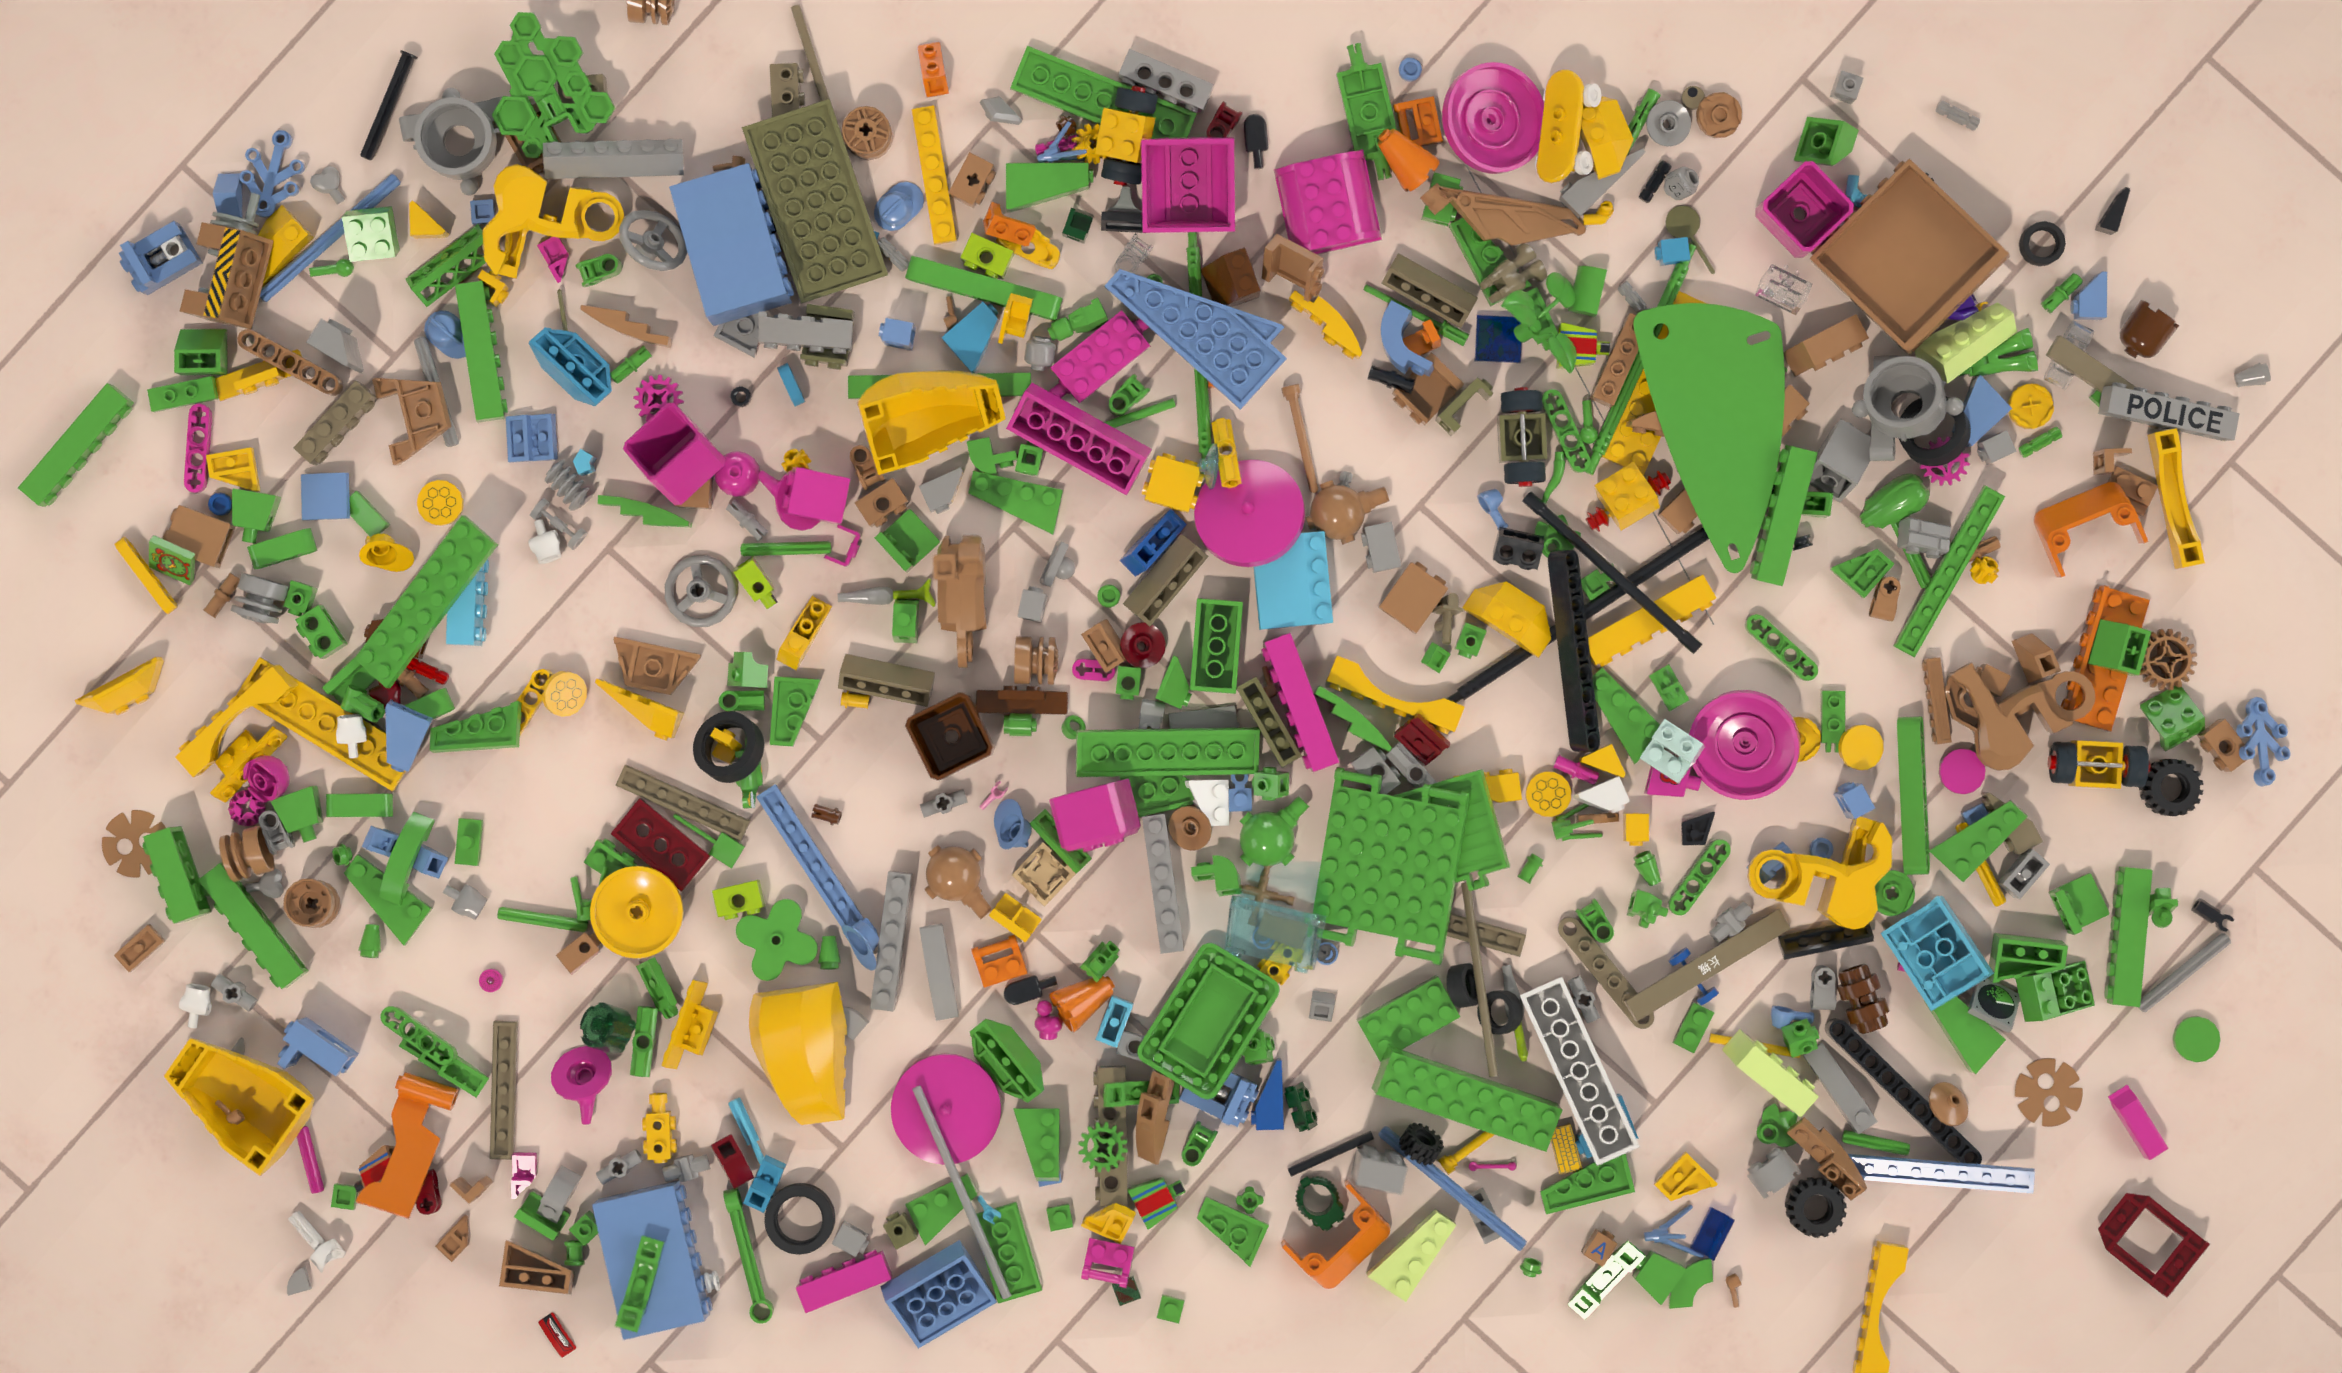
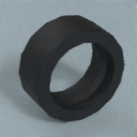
M2047 221L2036 222L2026 228L2019 240V250L2024 260L2031 265L2039 267L2049 265L2058 260L2063 254L2066 245L2065 235L2062 230L2054 223ZM2037 231H2047L2055 239V249L2047 257H2038L2029 248L2030 237Z
M1471 963L1451 966L1447 973L1448 994L1450 1000L1457 1008L1478 1005L1474 970Z
M1506 990L1487 993L1492 1034L1500 1035L1515 1031L1523 1018V1007L1518 997ZM1496 999L1504 1000L1509 1009V1019L1503 1026L1497 1025L1491 1015V1007ZM1478 1004V1007H1477V1016H1478L1479 1022H1480V1024H1481L1479 1004Z

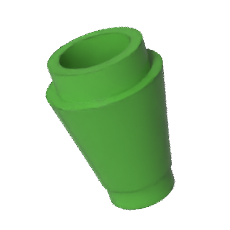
M1650 850L1637 854L1633 858L1635 861L1634 866L1648 885L1653 886L1661 882L1655 855L1651 854Z
M365 925L358 949L360 957L379 958V953H381L379 925Z
M823 936L818 960L820 969H839L841 960L836 936Z

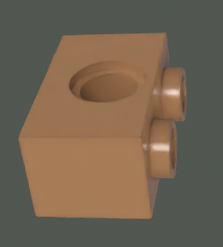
M892 478L855 502V505L869 526L875 525L878 528L888 521L886 517L892 513L898 515L906 510V504L909 501L895 479ZM882 498L889 500V507L884 511L879 510L877 507L878 501Z
M2218 719L2197 735L2201 740L2199 742L2200 746L2205 752L2211 753L2215 758L2213 763L2220 771L2232 772L2247 761L2239 756V750L2245 744L2226 719ZM2221 741L2227 743V750L2224 753L2219 749Z

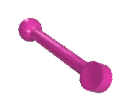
M1509 1162L1508 1164L1469 1163L1471 1171L1508 1168L1513 1171L1517 1167L1515 1162Z

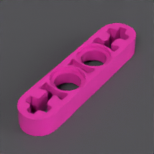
M203 404L193 405L188 415L184 486L188 491L194 493L204 491L208 481L206 455L210 453L212 411ZM200 408H202L203 412H206V415L201 417V424L205 425V428L194 427V423L199 424V417L195 416V413L199 412ZM196 431H202L205 438L203 442L197 444L193 440V435ZM199 453L203 457V462L199 466H194L191 461L192 456ZM191 469L202 470V474L197 473V480H200L201 484L197 485L196 489H194V485L190 484L191 480H195V473L191 472Z

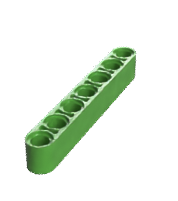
M911 256L905 279L1002 307H1006L1011 293L1033 299L1031 315L1056 321L1063 300V298L915 256Z
M1922 716L1898 717L1897 740L1903 869L1905 875H1929L1930 856Z

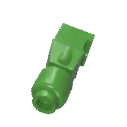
M1099 298L1091 300L1092 304L1075 310L1068 315L1069 319L1063 317L1052 322L1051 327L1047 328L1052 341L1056 339L1062 341L1073 336L1074 331L1076 333L1091 332L1109 321Z

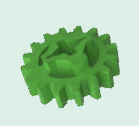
M1107 1121L1104 1127H1101L1099 1122H1096L1095 1129L1089 1125L1087 1127L1089 1133L1082 1132L1081 1134L1085 1140L1078 1142V1145L1083 1147V1149L1078 1151L1079 1155L1085 1154L1082 1162L1089 1161V1169L1098 1166V1172H1101L1102 1167H1105L1107 1172H1110L1111 1165L1118 1168L1117 1161L1125 1160L1121 1154L1128 1152V1149L1123 1147L1124 1144L1128 1143L1127 1139H1121L1124 1132L1120 1131L1117 1133L1116 1124L1109 1128ZM1098 1132H1108L1112 1135L1105 1137L1101 1136ZM1091 1138L1094 1142V1148L1088 1152L1087 1145ZM1098 1140H1099V1142H1102L1103 1144H1105V1143H1108V1144H1109V1145L1107 1146V1151H1108V1153L1105 1152L1104 1150H1100V1151L1098 1150V1148H1099ZM1116 1142H1118L1119 1149L1118 1153L1115 1156L1112 1151V1146L1115 1145ZM1103 1157L1107 1162H1100L1095 1160V1158Z

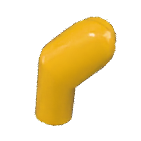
M1604 201L1595 214H1583V225L1605 224L1614 212L1613 204L1610 201Z

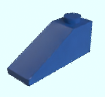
M1169 509L1119 561L1136 577L1154 563L1187 524L1172 509Z
M1276 1059L1255 1104V1111H1251V1125H1256V1130H1284L1281 1059Z

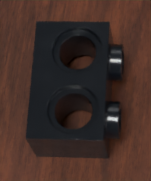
M1499 527L1493 549V560L1501 565L1513 564L1524 570H1538L1544 547V536ZM1509 545L1512 549L1505 551L1501 547ZM1532 550L1535 553L1533 555H1525L1523 552Z

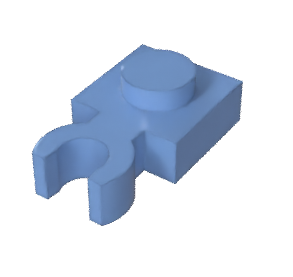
M1232 774L1231 781L1235 784V788L1229 789V812L1252 811L1251 788H1245L1248 774H1244L1242 781H1237L1235 774Z

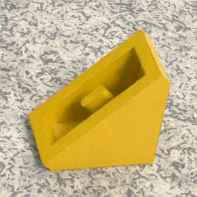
M412 200L409 203L411 237L414 239L447 238L450 235L416 202Z
M1612 744L1599 748L1597 751L1588 753L1579 759V762L1621 778L1625 777L1626 773Z

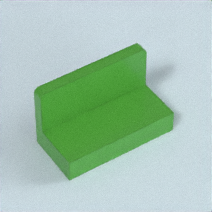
M353 658L322 689L328 695H333L341 704L348 685H355L366 690L377 679Z
M532 1191L523 1206L518 1209L514 1218L554 1241L569 1219L570 1213L564 1210L557 1224L537 1214L542 1196Z

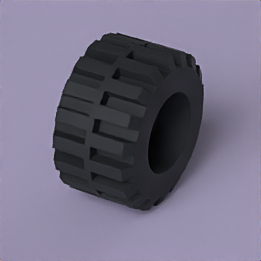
M2161 759L2159 762H2153L2145 786L2139 787V790L2143 791L2140 797L2146 801V807L2151 808L2152 812L2163 816L2185 815L2187 811L2194 810V805L2199 804L2201 801L2198 798L2199 795H2203L2204 791L2200 790V785L2204 784L2203 780L2198 778L2200 776L2199 771H2194L2195 767L2192 764H2187V761L2177 759ZM2169 774L2176 775L2182 786L2180 795L2174 801L2166 800L2161 793L2162 780Z
M1808 1177L1805 1181L1803 1179L1798 1181L1799 1184L1797 1186L1793 1185L1791 1187L1792 1192L1787 1193L1786 1196L1788 1198V1201L1785 1202V1207L1787 1208L1786 1215L1790 1219V1223L1797 1230L1809 1237L1819 1238L1820 1236H1829L1828 1233L1830 1232L1835 1233L1838 1231L1836 1229L1837 1226L1843 1225L1842 1218H1846L1847 1213L1844 1210L1847 1208V1204L1843 1200V1194L1835 1185L1822 1178L1817 1177V1179H1814L1813 1177ZM1813 1195H1823L1828 1203L1825 1215L1817 1220H1809L1804 1215L1805 1202Z

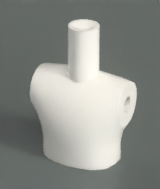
M543 519L534 521L538 535L531 538L528 543L530 549L536 555L538 563L545 564L559 559L561 552L558 532L556 530L546 532Z
M359 714L337 717L338 724L336 729L337 744H348L349 758H357V743L367 741L366 727L364 726L362 716Z
M194 983L186 985V991L180 999L179 1008L189 1012V1028H197L199 1015L208 1016L211 1012L210 988Z

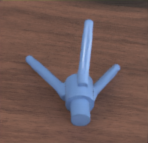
M1068 121L1056 139L1049 146V149L1044 150L1043 154L1037 156L1039 163L1047 161L1051 163L1058 160H1085V157L1077 159V155L1087 153L1085 149L1061 152L1058 147V143L1068 130L1071 122Z
M1688 1205L1668 1222L1659 1226V1229H1653L1652 1232H1644L1645 1241L1661 1242L1694 1256L1704 1257V1254L1669 1240L1686 1238L1685 1234H1668V1228L1693 1208L1692 1205Z

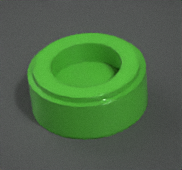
M1104 585L1099 589L1097 598L1102 606L1111 608L1120 601V592L1113 585Z

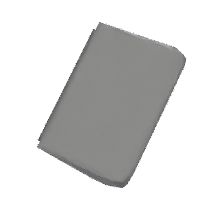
M1313 991L1309 1019L1332 1022L1335 994Z

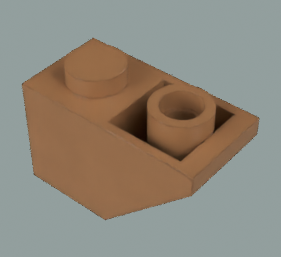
M2031 633L2012 640L2028 684L2061 671L2053 650Z

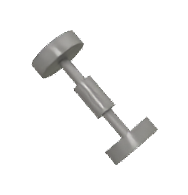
M545 498L540 500L531 511L530 516L537 520L543 514L550 520L549 523L559 531L565 532L572 537L567 546L572 550L576 549L586 537L587 532L581 528L574 534L567 528L568 525L546 511L550 502Z

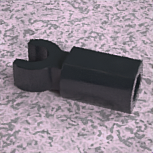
M2201 898L2195 902L2191 910L2211 924L2215 922L2216 927L2220 931H2228L2222 925L2224 919L2231 922L2234 921L2232 916L2220 914L2221 911Z

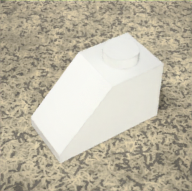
M1619 776L1573 794V798L1601 811L1611 810L1612 813L1624 809L1623 804L1630 802Z

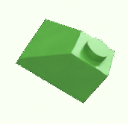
M1807 117L1794 161L1803 163L1810 161L1819 165L1834 166L1852 152L1859 130L1845 121Z
M1173 656L1155 699L1181 709L1182 705L1187 707L1192 694L1188 693L1190 688L1179 659Z

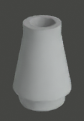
M2258 363L2240 373L2234 374L2237 387L2266 385V382L2271 381L2266 363Z

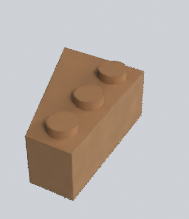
M1857 314L1800 342L1784 351L1783 354L1794 377L1811 368L1817 371L1827 365L1826 361L1829 359L1834 362L1844 357V351L1848 349L1852 353L1862 348L1861 342L1869 339Z
M505 1241L500 1287L572 1295L575 1271L512 1241Z

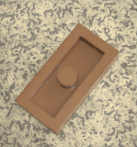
M149 924L114 956L128 972H132L158 949L165 940Z

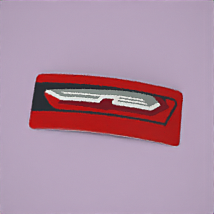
M553 1312L538 1322L562 1358L576 1349L575 1344L569 1338Z

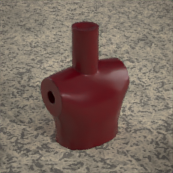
M397 680L391 688H385L378 681L379 685L369 690L370 697L384 704V709L390 700L401 704V687Z

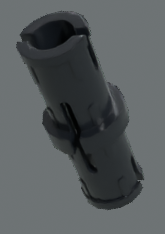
M1373 365L1368 374V380L1376 381L1387 385V388H1397L1410 394L1416 382L1415 379L1397 374V371L1392 370L1390 372Z

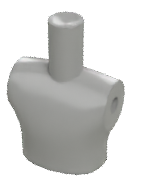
M467 884L460 892L449 885L443 891L444 894L455 900L451 908L454 912L474 920L477 919L488 900L478 890Z

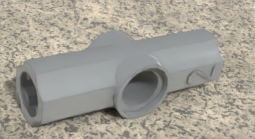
M1399 742L1385 755L1415 789L1423 787L1424 784L1437 783L1402 743ZM1415 767L1419 768L1422 772L1421 778L1416 781L1412 780L1409 775L1410 770Z

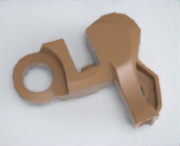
M949 535L944 537L938 547L937 555L933 556V579L938 580V623L941 624V630L957 632L958 668H968V663L973 662V631L987 629L986 607L984 608V585H986L985 548L982 543V537L979 535H963L961 543L951 544Z
M1972 662L1967 663L1954 672L1948 673L1944 686L1951 718L1972 730L1976 756L1985 766L1997 771L2009 770L2020 764L2034 746L2015 715H2021L2032 708L2046 731L2056 733L2073 725L2074 720L2087 715L2095 703V691L2092 683L2084 675L2074 671H2063L2055 674L2049 680L2040 681L2010 694L1998 704L1995 702L1989 689L1983 684ZM2066 681L2077 683L2083 691L2081 704L2072 710L2061 708L2055 699L2057 688ZM1968 692L1974 708L1966 705L1964 701V694Z

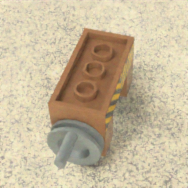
M251 193L245 219L213 212L212 216L216 217V220H211L210 224L201 223L196 245L208 248V253L216 256L217 260L210 288L200 287L198 292L185 289L179 312L212 322L252 329L273 245V240L256 235L257 232L253 230V228H258L259 226L258 223L254 222L260 199L259 194Z

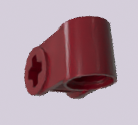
M1223 101L1207 128L1206 137H1211L1210 133L1218 130L1222 133V138H1228L1243 113L1241 111L1236 112L1226 106L1227 103Z
M434 1169L428 1170L416 1201V1208L423 1215L438 1212L442 1206L438 1177ZM432 1201L433 1205L426 1207L425 1202Z

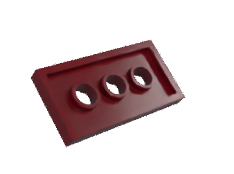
M641 798L638 799L611 832L612 836L650 867L666 875L681 892L711 857L709 853ZM640 824H646L649 827L650 831L646 837H641L637 833V828ZM659 838H663L667 842V848L663 852L655 848V842ZM676 853H681L685 857V862L681 866L673 863V856Z

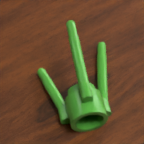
M1583 803L1564 815L1557 816V821L1551 822L1556 840L1562 838V841H1566L1569 839L1598 838L1603 836L1602 833L1570 834L1573 833V829L1594 823L1592 819L1571 824L1570 819L1565 821V819L1589 807V805Z
M607 867L602 868L599 885L606 878ZM576 876L571 877L577 920H591L590 907L592 900H582L578 878Z

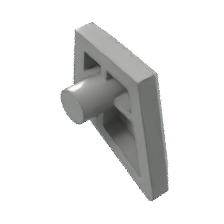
M999 96L982 99L979 102L990 121L1020 125L1022 122L1019 116Z

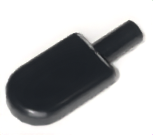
M1252 114L1244 121L1245 149L1247 153L1253 152L1254 169H1263L1262 151L1268 150L1267 127L1262 116Z
M1033 975L1012 982L1005 987L1004 998L1012 1005H1019L1043 996L1042 989L1058 985L1056 977L1053 976L1039 981L1038 977Z

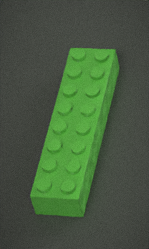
M1389 1045L1386 1048L1372 1085L1376 1095L1547 1152L1563 1110L1556 1102Z

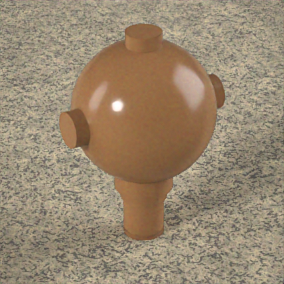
M1333 480L1320 484L1321 491L1313 499L1310 516L1305 517L1310 530L1325 531L1326 538L1341 540L1342 545L1355 540L1354 534L1362 526L1365 514L1372 512L1371 509L1390 500L1384 486L1370 492H1364L1363 490L1356 493L1349 487L1334 485Z
M937 845L928 853L931 859L926 868L928 886L924 890L932 899L938 896L947 901H961L964 906L971 907L980 920L993 910L983 898L982 890L978 886L981 877L978 862L982 860V857L974 848L969 852L961 847L950 846L941 849Z

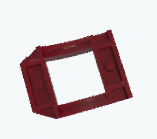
M2126 1193L2098 1228L2105 1249L2166 1298L2174 1292L2175 1288L2210 1245V1243L2197 1235L2153 1200V1198L2146 1195ZM2145 1209L2183 1239L2156 1274L2117 1244Z

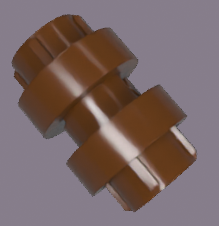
M1866 964L1856 965L1839 972L1838 977L1841 984L1837 986L1841 1000H1849L1851 1007L1846 1010L1850 1024H1856L1858 1032L1861 1034L1870 1033L1887 1026L1888 1019L1886 1013L1890 1010L1885 997L1878 998L1875 992L1881 988L1877 974H1871Z

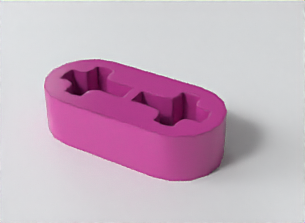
M1079 659L1073 664L1072 673L1081 680L1105 682L1115 676V668L1112 669L1111 674L1107 675V678H1103L1102 673H1095V668H1102L1098 660ZM1081 663H1085V667L1093 668L1092 672H1085L1084 676H1080V672L1076 671V667H1080Z

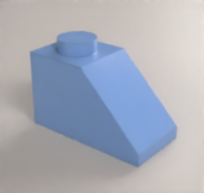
M2107 272L2097 274L2074 296V300L2071 301L2070 305L2071 314H2074V320H2102L2107 318Z

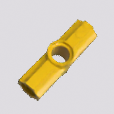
M1219 418L1211 422L1221 485L1222 487L1233 488L1241 484V476L1231 419ZM1225 451H1230V452H1231V453L1228 454V455H1223V454H1222V453L1225 452Z

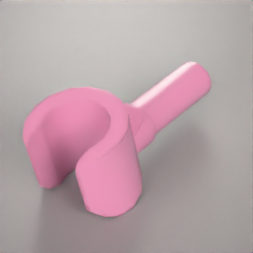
M1001 781L996 782L991 789L989 797L980 805L982 810L996 798H1002L1007 792L1008 788L1004 791L998 790L997 787Z

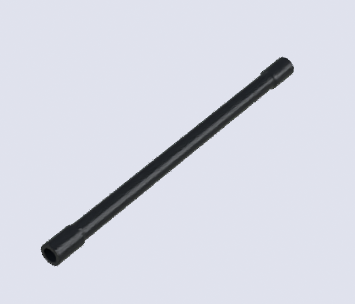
M1532 491L1527 494L1522 501L1525 505L1541 516L1671 632L1692 654L1703 645L1553 513Z

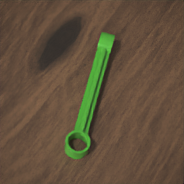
M739 1189L724 1190L723 1196L726 1209L730 1214L753 1303L749 1314L754 1322L763 1324L771 1319L774 1307L764 1295L743 1213ZM758 1303L767 1305L770 1310V1314L764 1319H760L754 1314V1307Z

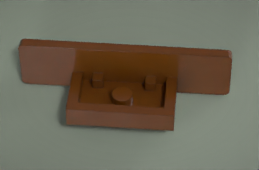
M1003 686V690H977L976 709L978 713L1066 715L1068 713V693L1040 691V686H1026V691L1017 690V686Z

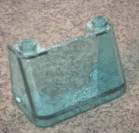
M1232 895L1224 950H1228L1229 953L1238 958H1241L1242 954L1295 966L1294 971L1307 973L1308 969L1315 970L1326 916Z

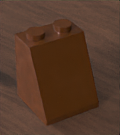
M1245 247L1224 254L1201 269L1212 301L1234 307L1260 296L1261 290Z

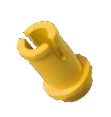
M847 690V692H842L841 706H845L846 709L848 706L868 709L870 695L849 693Z

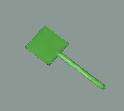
M673 815L676 820L712 842L714 846L709 854L731 869L733 868L745 846L721 832L716 840L679 815Z

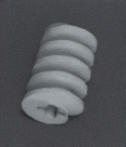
M563 459L547 472L545 482L547 484L553 482L551 489H559L557 496H565L563 503H571L569 509L574 511L586 504L594 494L586 495L590 488H580L584 481H574L577 473L569 475L571 466L563 468L562 466L565 463Z

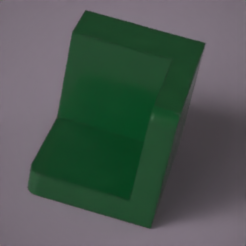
M1071 208L1062 232L1063 237L1085 244L1093 218L1076 212V209Z

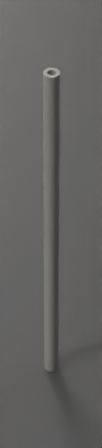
M921 1085L916 1086L912 1089L1001 1296L1003 1299L1009 1298L1011 1293Z

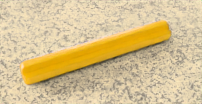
M1962 822L1955 829L1958 833L1969 825L1966 822ZM1985 860L1976 871L1994 906H2001L2006 902V899Z

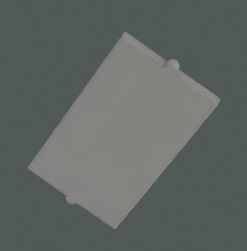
M1235 706L1168 714L1170 729L1238 728L1240 725L1237 722Z

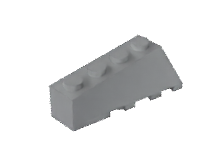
M759 312V343L764 344V348L777 349L778 345L787 346V350L800 351L801 347H808L811 352H823L824 349H833L835 354H846L847 350L852 351L854 323L853 321L829 318L816 320V318L809 316H798L797 319H794L793 316L779 313L774 315V317H767V312Z

